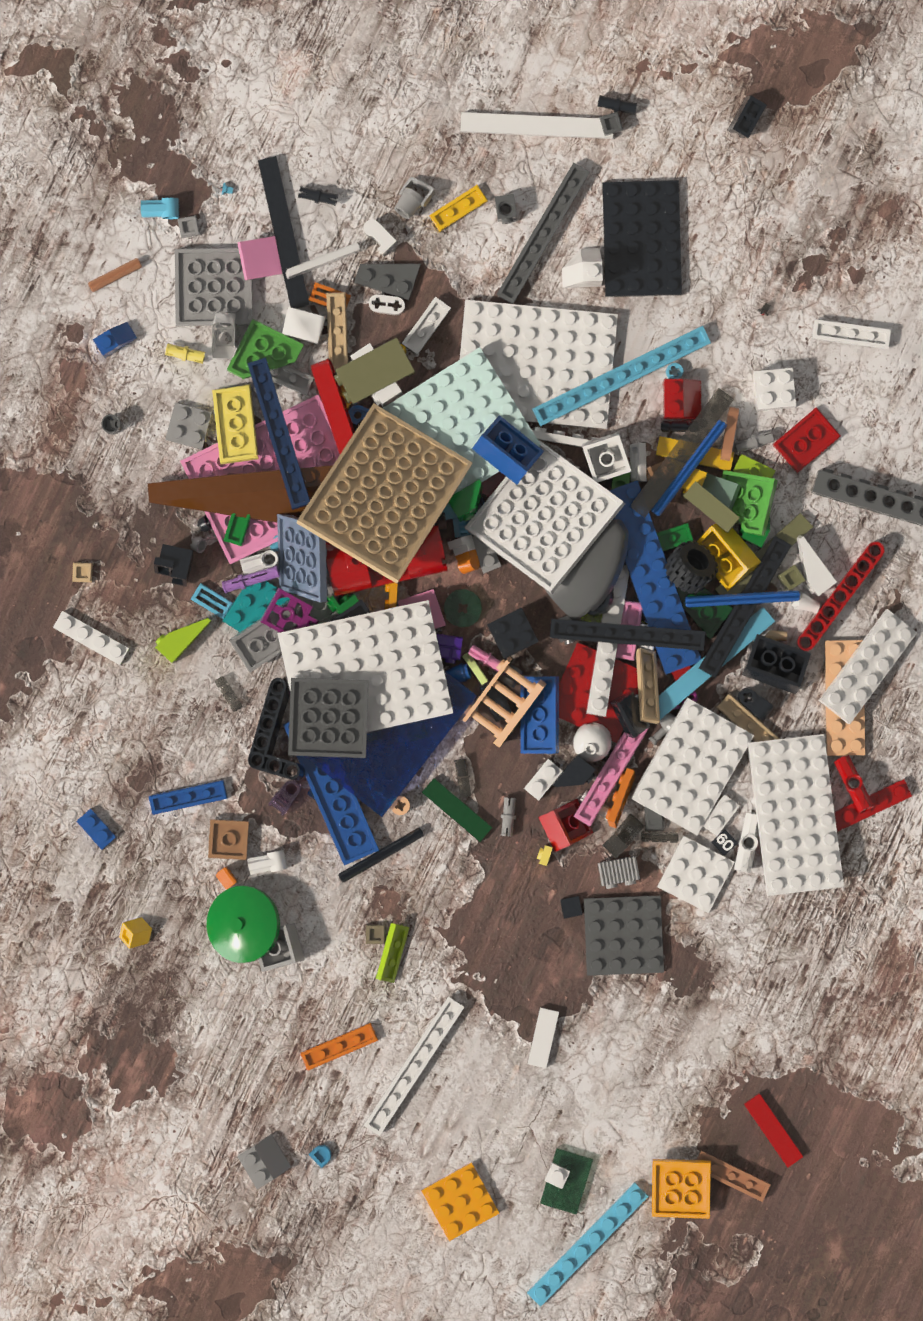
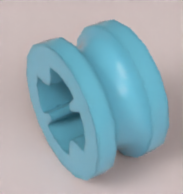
M672 363L666 368V375L669 379H679L683 375V368L678 363ZM672 366L680 370V373H677V377L669 374Z

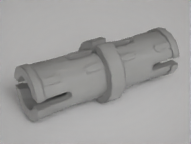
M771 430L762 434L750 435L749 438L734 442V445L739 454L753 448L756 450L759 446L774 442V437Z
M504 797L503 814H501V818H503L501 836L507 835L508 828V836L513 837L514 819H516V815H514L516 798L510 799L509 806V798Z

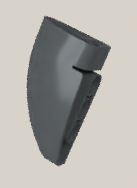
M614 519L609 523L553 594L545 589L553 601L572 620L579 621L590 610H596L615 586L623 568L628 547L629 532L622 520Z

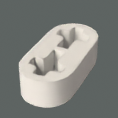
M374 295L369 300V307L376 313L400 315L405 309V303L399 297ZM380 299V302L386 303V306H379L376 309L372 302ZM395 301H398L402 307L394 311V308L389 307L388 304H395Z

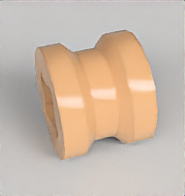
M397 796L391 802V809L397 815H404L410 809V802L404 796Z

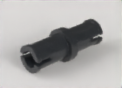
M599 95L597 107L635 115L637 103L621 100L620 97L611 98Z
M300 186L299 191L307 194L299 193L298 198L312 200L316 204L321 202L336 206L337 201L330 198L338 199V194L325 192L320 188L315 190Z

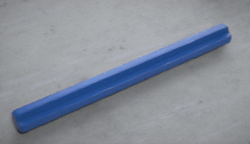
M718 420L652 508L654 514L657 516L662 514L727 427L725 422Z
M796 590L690 596L685 598L686 607L791 602L800 600V592Z

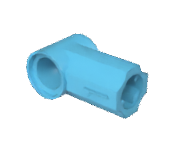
M179 199L141 200V217L178 219Z

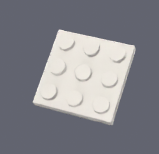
M683 836L657 887L709 913L735 862Z

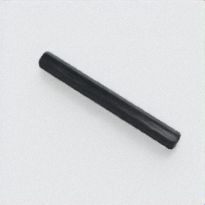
M420 827L416 828L338 874L342 882L348 881L424 836L423 831Z

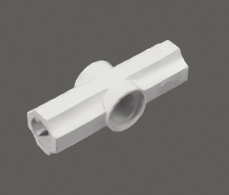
M745 814L741 838L738 841L739 847L734 870L751 873L759 836L757 815ZM746 838H750L752 840L753 845L751 848H746L744 846V840Z

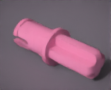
M475 645L470 648L468 654L482 662V666L486 665L495 672L499 671L496 667L501 661L492 656V653L488 654Z

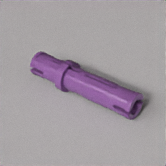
M276 565L244 576L241 574L237 578L222 581V587L225 593L240 588L244 590L247 586L279 578L280 571Z

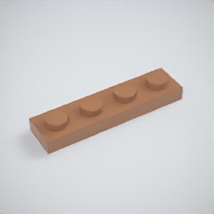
M702 1150L700 1151L696 1160L711 1161L710 1177L763 1202L771 1185L770 1183Z

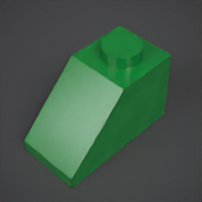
M480 479L454 494L448 502L460 522L471 520L474 514L477 513L483 490Z

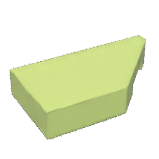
M468 652L462 657L481 685L488 682V679Z

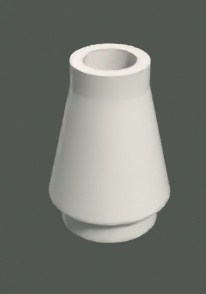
M800 591L799 601L790 602V605L797 610L817 613L820 608V602L812 599L802 591Z

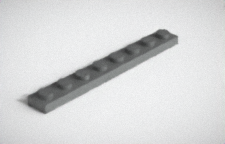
M573 162L500 287L497 296L514 304L590 171Z

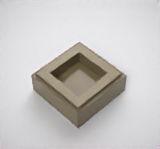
M366 924V944H385V925Z

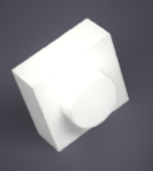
M552 1163L544 1181L562 1189L570 1170Z

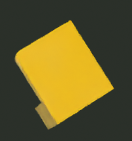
M140 917L123 922L119 937L131 949L148 944L152 928Z

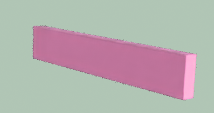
M649 728L635 738L628 737L625 732L623 733L574 815L576 819L591 826Z

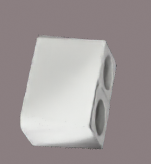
M288 307L282 334L302 341L319 344L326 317Z
M219 312L215 314L212 325V358L231 359L234 357L236 313ZM220 323H231V325L223 327ZM223 332L229 333L232 336L231 343L222 344L219 341V335Z

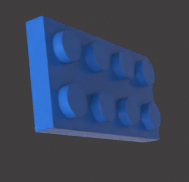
M525 677L530 682H535L536 684L541 679L546 683V686L521 718V754H559V677ZM521 685V698L524 697L526 699L530 693L523 685Z

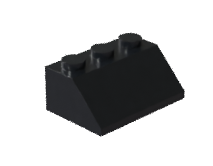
M757 634L748 654L742 675L796 694L801 687L811 653Z

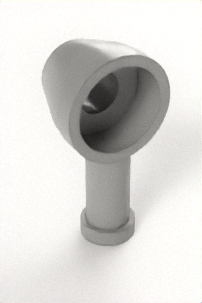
M668 713L660 720L662 728L649 738L652 744L656 745L667 734L676 718L675 715Z

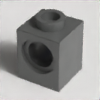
M514 194L495 196L497 221L502 222V224L513 223V220L517 219ZM507 205L512 211L509 214H503L500 210L501 207Z

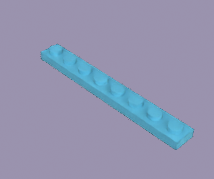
M634 1182L527 1291V1294L541 1307L648 1198V1195Z

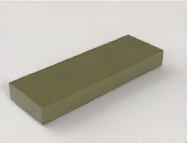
M696 481L683 495L727 533L740 519L739 516Z

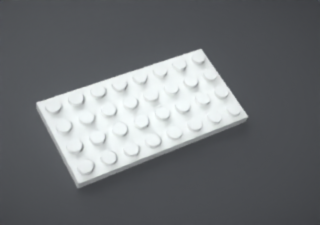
M824 734L748 743L767 896L844 887Z

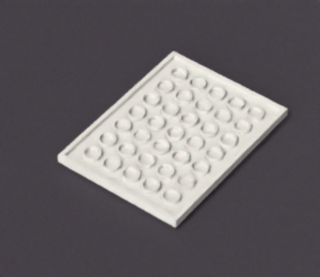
M465 300L460 359L480 347L527 422L538 423L532 408L613 369L618 314ZM610 393L548 422V424L607 429Z
M429 600L277 633L290 690L291 678L369 680L367 732L453 713Z

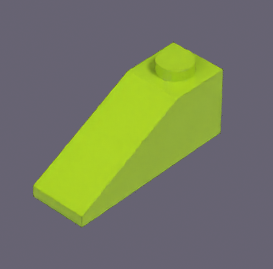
M206 618L170 632L166 636L162 634L157 639L156 643L158 645L155 648L171 663H174L212 621Z

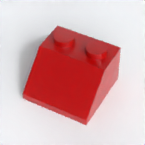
M663 380V419H702L700 380Z
M578 799L538 817L555 852L594 833L591 826L574 817L580 807Z

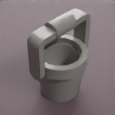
M411 177L400 190L399 195L401 197L394 209L403 218L410 219L420 208L427 206L435 195V191L430 184ZM412 184H415L417 187L429 191V193L423 198L416 191L410 189Z

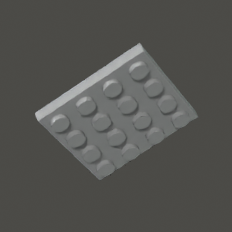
M239 248L175 249L176 326H212L215 314L219 312L236 313L235 325H250L253 319L252 279L245 280ZM220 323V325L230 326L231 323Z

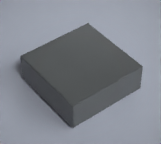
M618 112L599 117L604 136L623 131Z

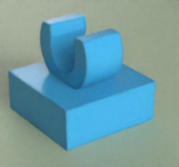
M458 518L453 519L455 538L472 535L465 529L469 521L460 522Z

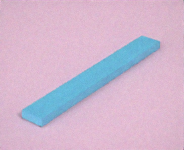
M764 607L750 617L722 667L751 643L757 634L760 635L775 622ZM704 657L659 695L660 720L711 677L709 674L698 669Z

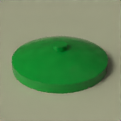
M252 886L231 887L220 893L209 908L206 922L208 938L213 948L229 961L236 963L257 961L272 950L278 939L280 917L273 900L258 888Z

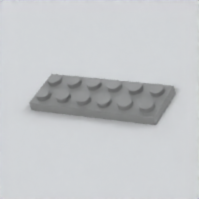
M327 580V596L332 595L339 602L338 596L334 595L333 588ZM299 595L295 596L313 606L309 616L319 621L318 624L326 623L339 614L335 611L332 612L327 602L320 603ZM290 600L282 604L281 607H286ZM297 603L294 613L302 618V608ZM287 610L284 611L283 616L285 618H288L290 616V612ZM272 611L270 619L275 626L280 617L279 614ZM261 619L229 639V642L250 673L281 653L277 634L280 632L261 623ZM292 621L287 622L283 630L293 629L297 624ZM310 621V623H309V624L312 625V626H313V625H317V624H314V623L311 622V621Z

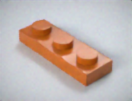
M627 768L625 774H621L619 784L621 785L619 790H616L613 795L612 801L614 803L612 808H609L607 811L606 819L611 827L617 828L636 778L635 772L632 769Z

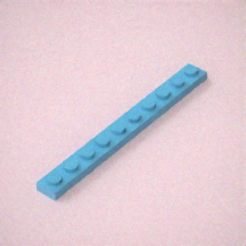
M700 326L536 406L532 410L539 425L542 426L711 342L704 327Z

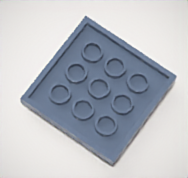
M277 514L279 588L320 603L327 602L328 588L326 576L328 571L326 568V541L298 525L297 520L299 517L289 514Z

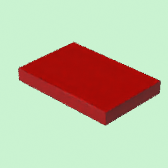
M816 407L772 445L792 469L798 473L841 435Z

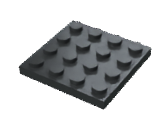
M291 678L288 755L366 758L369 680Z
M660 895L584 898L587 976L664 973Z

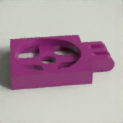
M280 588L276 591L260 620L261 623L280 633L312 626L309 624L310 621L314 624H318L319 621L309 616L313 606ZM280 598H290L286 607L276 604ZM297 603L302 608V618L294 613ZM286 610L290 612L288 618L283 616V612ZM271 611L279 614L280 619L276 626L271 622ZM292 621L297 624L293 629L283 630L287 622Z

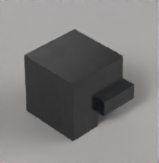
M163 544L160 557H155L154 572L172 577V584L187 587L193 561V550Z

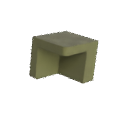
M796 565L791 566L777 576L786 591H791L805 581Z

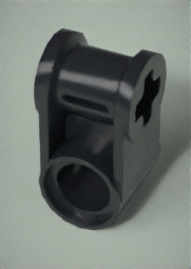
M744 688L738 693V701L762 722L774 709V706L752 689ZM744 693H746V694L751 693L750 696H749V697L751 698L750 701L746 700V701L744 702V699H745V697L743 696Z

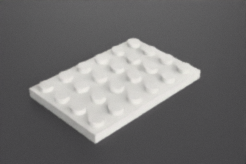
M687 698L630 798L698 835L754 735Z

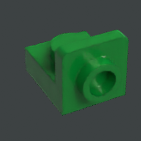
M351 593L342 595L338 599L339 602L332 595L327 596L329 601L327 602L328 607L332 612L335 611L339 614L359 601L356 595Z

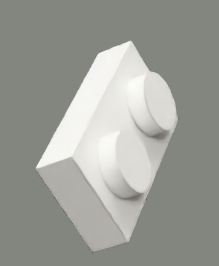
M547 759L524 789L539 801L563 771Z
M723 794L710 812L703 827L715 836H718L740 805Z

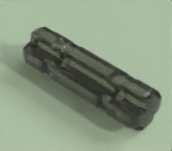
M222 676L215 681V684L218 688H221L220 692L227 703L231 704L230 708L232 711L236 712L242 708V704L239 700H236V694L231 686L226 684L228 683L226 678Z
M641 832V841L643 842L670 841V843H677L679 840L677 832H670V834L668 832Z

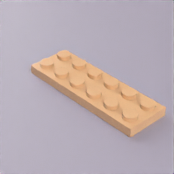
M863 640L825 641V691ZM865 705L851 724H847L825 706L827 756L865 755Z

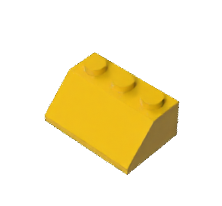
M715 523L697 541L699 545H704L715 556V561L718 563L716 578L727 591L747 577L761 563L733 528L727 533Z

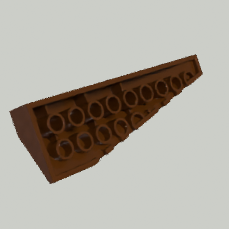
M333 465L300 468L310 500ZM280 470L147 483L149 503L231 516L232 513H235L237 517L246 518L247 514H250V519L277 523V514H289L300 517L306 508L304 506L292 510Z

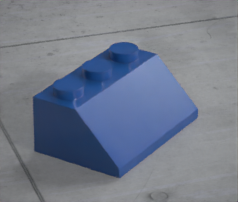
M500 415L481 435L472 448L516 485L544 452Z

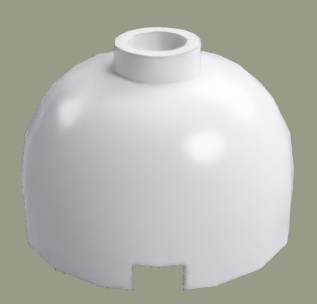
M599 723L582 725L577 729L574 736L573 746L576 754L587 762L602 760L607 756L612 746L610 732Z

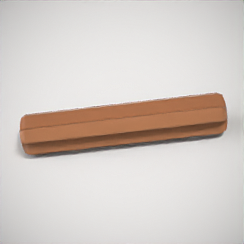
M135 258L90 281L88 285L91 291L95 292L140 269L142 265L139 259Z

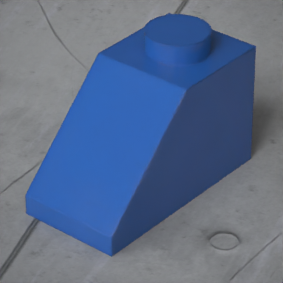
M125 322L105 331L94 338L93 341L102 356L106 358L137 339L128 322Z

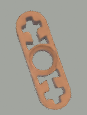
M729 407L720 460L730 461L739 408Z

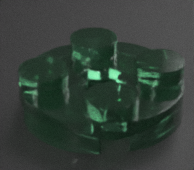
M466 589L452 592L446 598L444 604L445 617L452 625L457 627L472 626L479 620L482 612L479 597L474 592ZM460 603L462 605H468V607L466 608V610L468 611L467 613L458 612V605Z

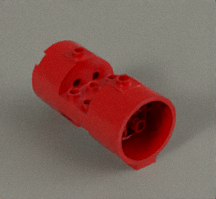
M438 525L433 526L399 582L448 571L447 564H442V561L445 560ZM326 541V562L335 596L395 583Z

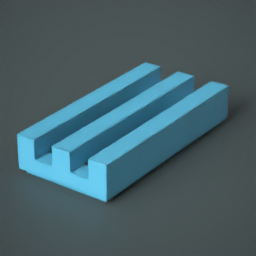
M201 583L191 598L192 601L224 619L233 605V602ZM201 589L206 590L207 592L224 601L228 605L224 607L220 603L201 593ZM198 595L224 610L221 614L196 597Z

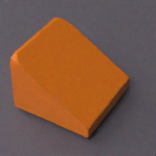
M224 867L216 874V877L225 889H229L238 882L228 867Z

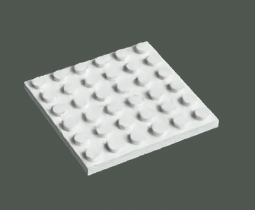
M539 441L541 444L539 447L544 452L522 480L516 485L508 477H505L465 526V529L553 594L625 503Z

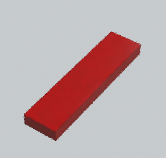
M760 1093L744 1103V1106L787 1168L803 1158Z

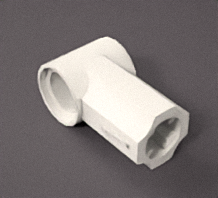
M268 550L258 555L240 559L243 574L247 575L276 566L278 564L277 554L274 551ZM268 555L275 558V562L271 565L264 562L265 557Z
M284 850L247 859L250 875L288 869Z

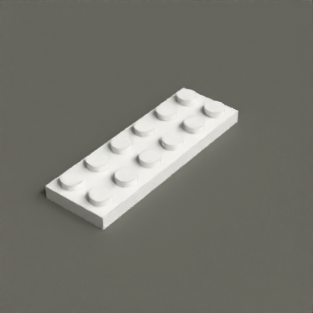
M886 609L819 701L847 724H851L917 632L890 610Z

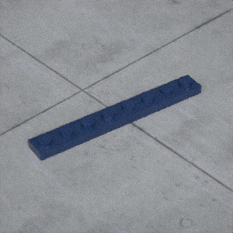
M263 358L247 363L292 510L307 506L310 499L267 359Z

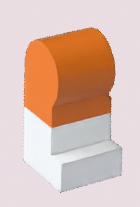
M472 535L447 542L449 549L454 551L458 569L461 573L467 574L479 569L480 562Z

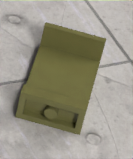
M395 338L336 369L337 375L334 377L339 386H344L346 392L343 394L347 402H352L353 405H356L362 399L400 379L415 374V371L398 339Z

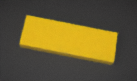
M476 185L429 215L438 231L441 232L488 202L479 186Z

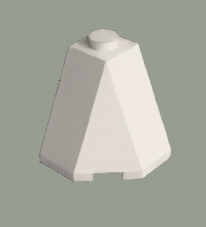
M600 248L580 249L562 268L563 288L601 287L603 275Z

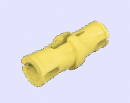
M168 343L165 355L180 358L182 361L189 360L203 364L205 352L190 349L189 346L182 347Z

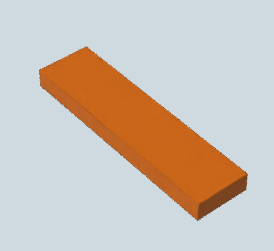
M368 1023L305 1050L300 1054L307 1071L372 1044L378 1041L372 1024Z

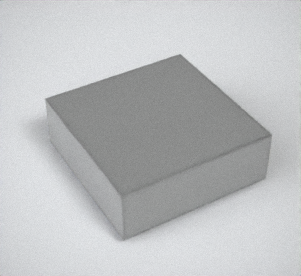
M196 215L177 219L181 238L200 235Z

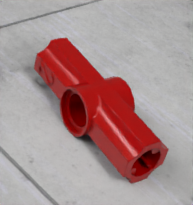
M850 756L838 758L834 761V764L859 814L869 811L874 807V804ZM854 780L859 783V786L851 788L849 783Z

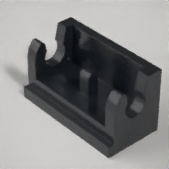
M751 95L745 97L727 131L737 133L740 138L748 139L767 105Z

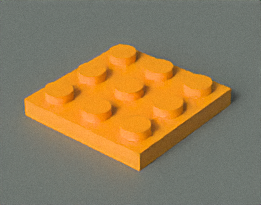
M653 1159L652 1217L710 1219L711 1161Z
M472 1162L421 1190L449 1241L500 1214Z

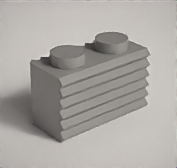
M636 856L597 863L601 885L606 886V889L618 887L617 883L625 882V885L636 884V880L640 879Z

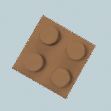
M210 819L208 858L247 860L249 821Z

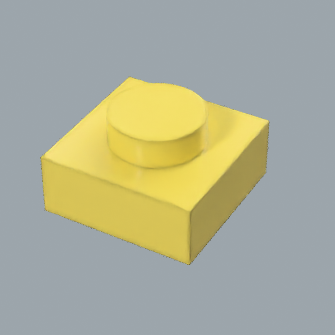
M545 845L544 849L540 848L537 859H540L539 864L547 866L553 847Z

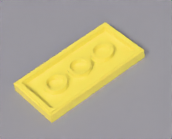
M250 384L212 390L221 465L259 459Z

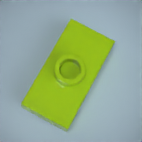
M742 454L733 472L772 478L776 471Z

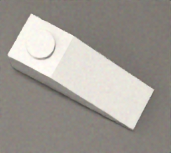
M799 535L797 542L803 577L807 583L805 587L811 595L814 593L820 596L837 581L806 539Z

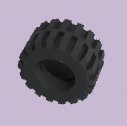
M687 541L678 545L667 558L665 569L667 570V576L670 577L669 580L675 584L674 586L681 588L684 592L687 591L691 594L694 592L696 594L700 591L702 592L714 579L718 572V563L715 561V556L704 545H699L695 541L694 543Z

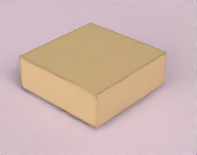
M73 563L72 582L92 583L93 563Z

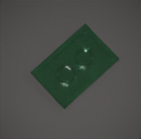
M556 1147L552 1163L570 1170V1173L562 1189L548 1182L545 1183L540 1204L577 1215L593 1158Z

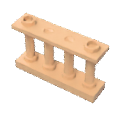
M510 656L506 661L502 659L496 667L499 671L475 704L473 706L469 704L463 712L466 715L463 718L464 722L471 716L494 733V736L497 738L494 744L498 747L502 745L546 686V683L541 679L537 684L530 682L508 664L513 659ZM503 671L528 689L527 691L530 694L526 699L519 697L497 680ZM492 686L517 704L516 706L519 709L515 714L508 712L486 695ZM481 701L506 719L505 721L508 724L504 729L497 727L475 710Z

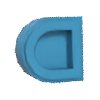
M318 1145L308 1155L323 1168L330 1161L332 1153L328 1146Z

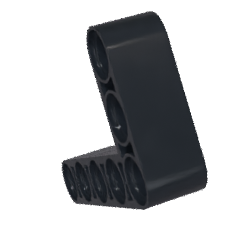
M275 678L271 681L249 753L248 763L250 767L291 780H301L305 775V769L301 764L272 756L290 696L288 681L282 678ZM282 682L284 688L279 692L277 686ZM277 700L278 708L273 710L272 704ZM272 719L273 725L268 729L267 721ZM266 737L267 745L262 747L261 741ZM261 756L262 763L257 766L256 758ZM276 761H278L280 764V767L277 771H275L273 768V765ZM296 766L297 774L292 776L291 769Z

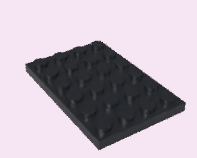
M679 180L602 182L605 298L682 296Z

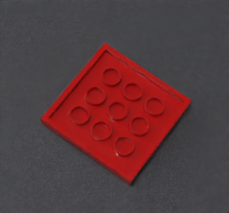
M577 642L559 683V718L578 727L584 724L599 723L608 729L611 734V741L617 743L623 728L610 701L629 691L638 694L637 668L615 659L606 716L586 714L596 650Z

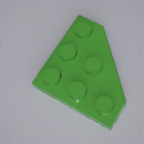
M252 319L227 371L242 379L251 377L247 363L266 358L270 371L296 362L304 344Z
M724 470L722 479L741 485L732 512L740 517L739 522L742 529L749 534L765 536L778 480Z

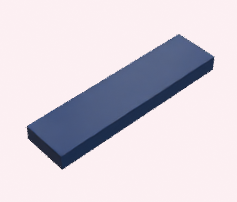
M224 780L148 796L152 815L228 799Z

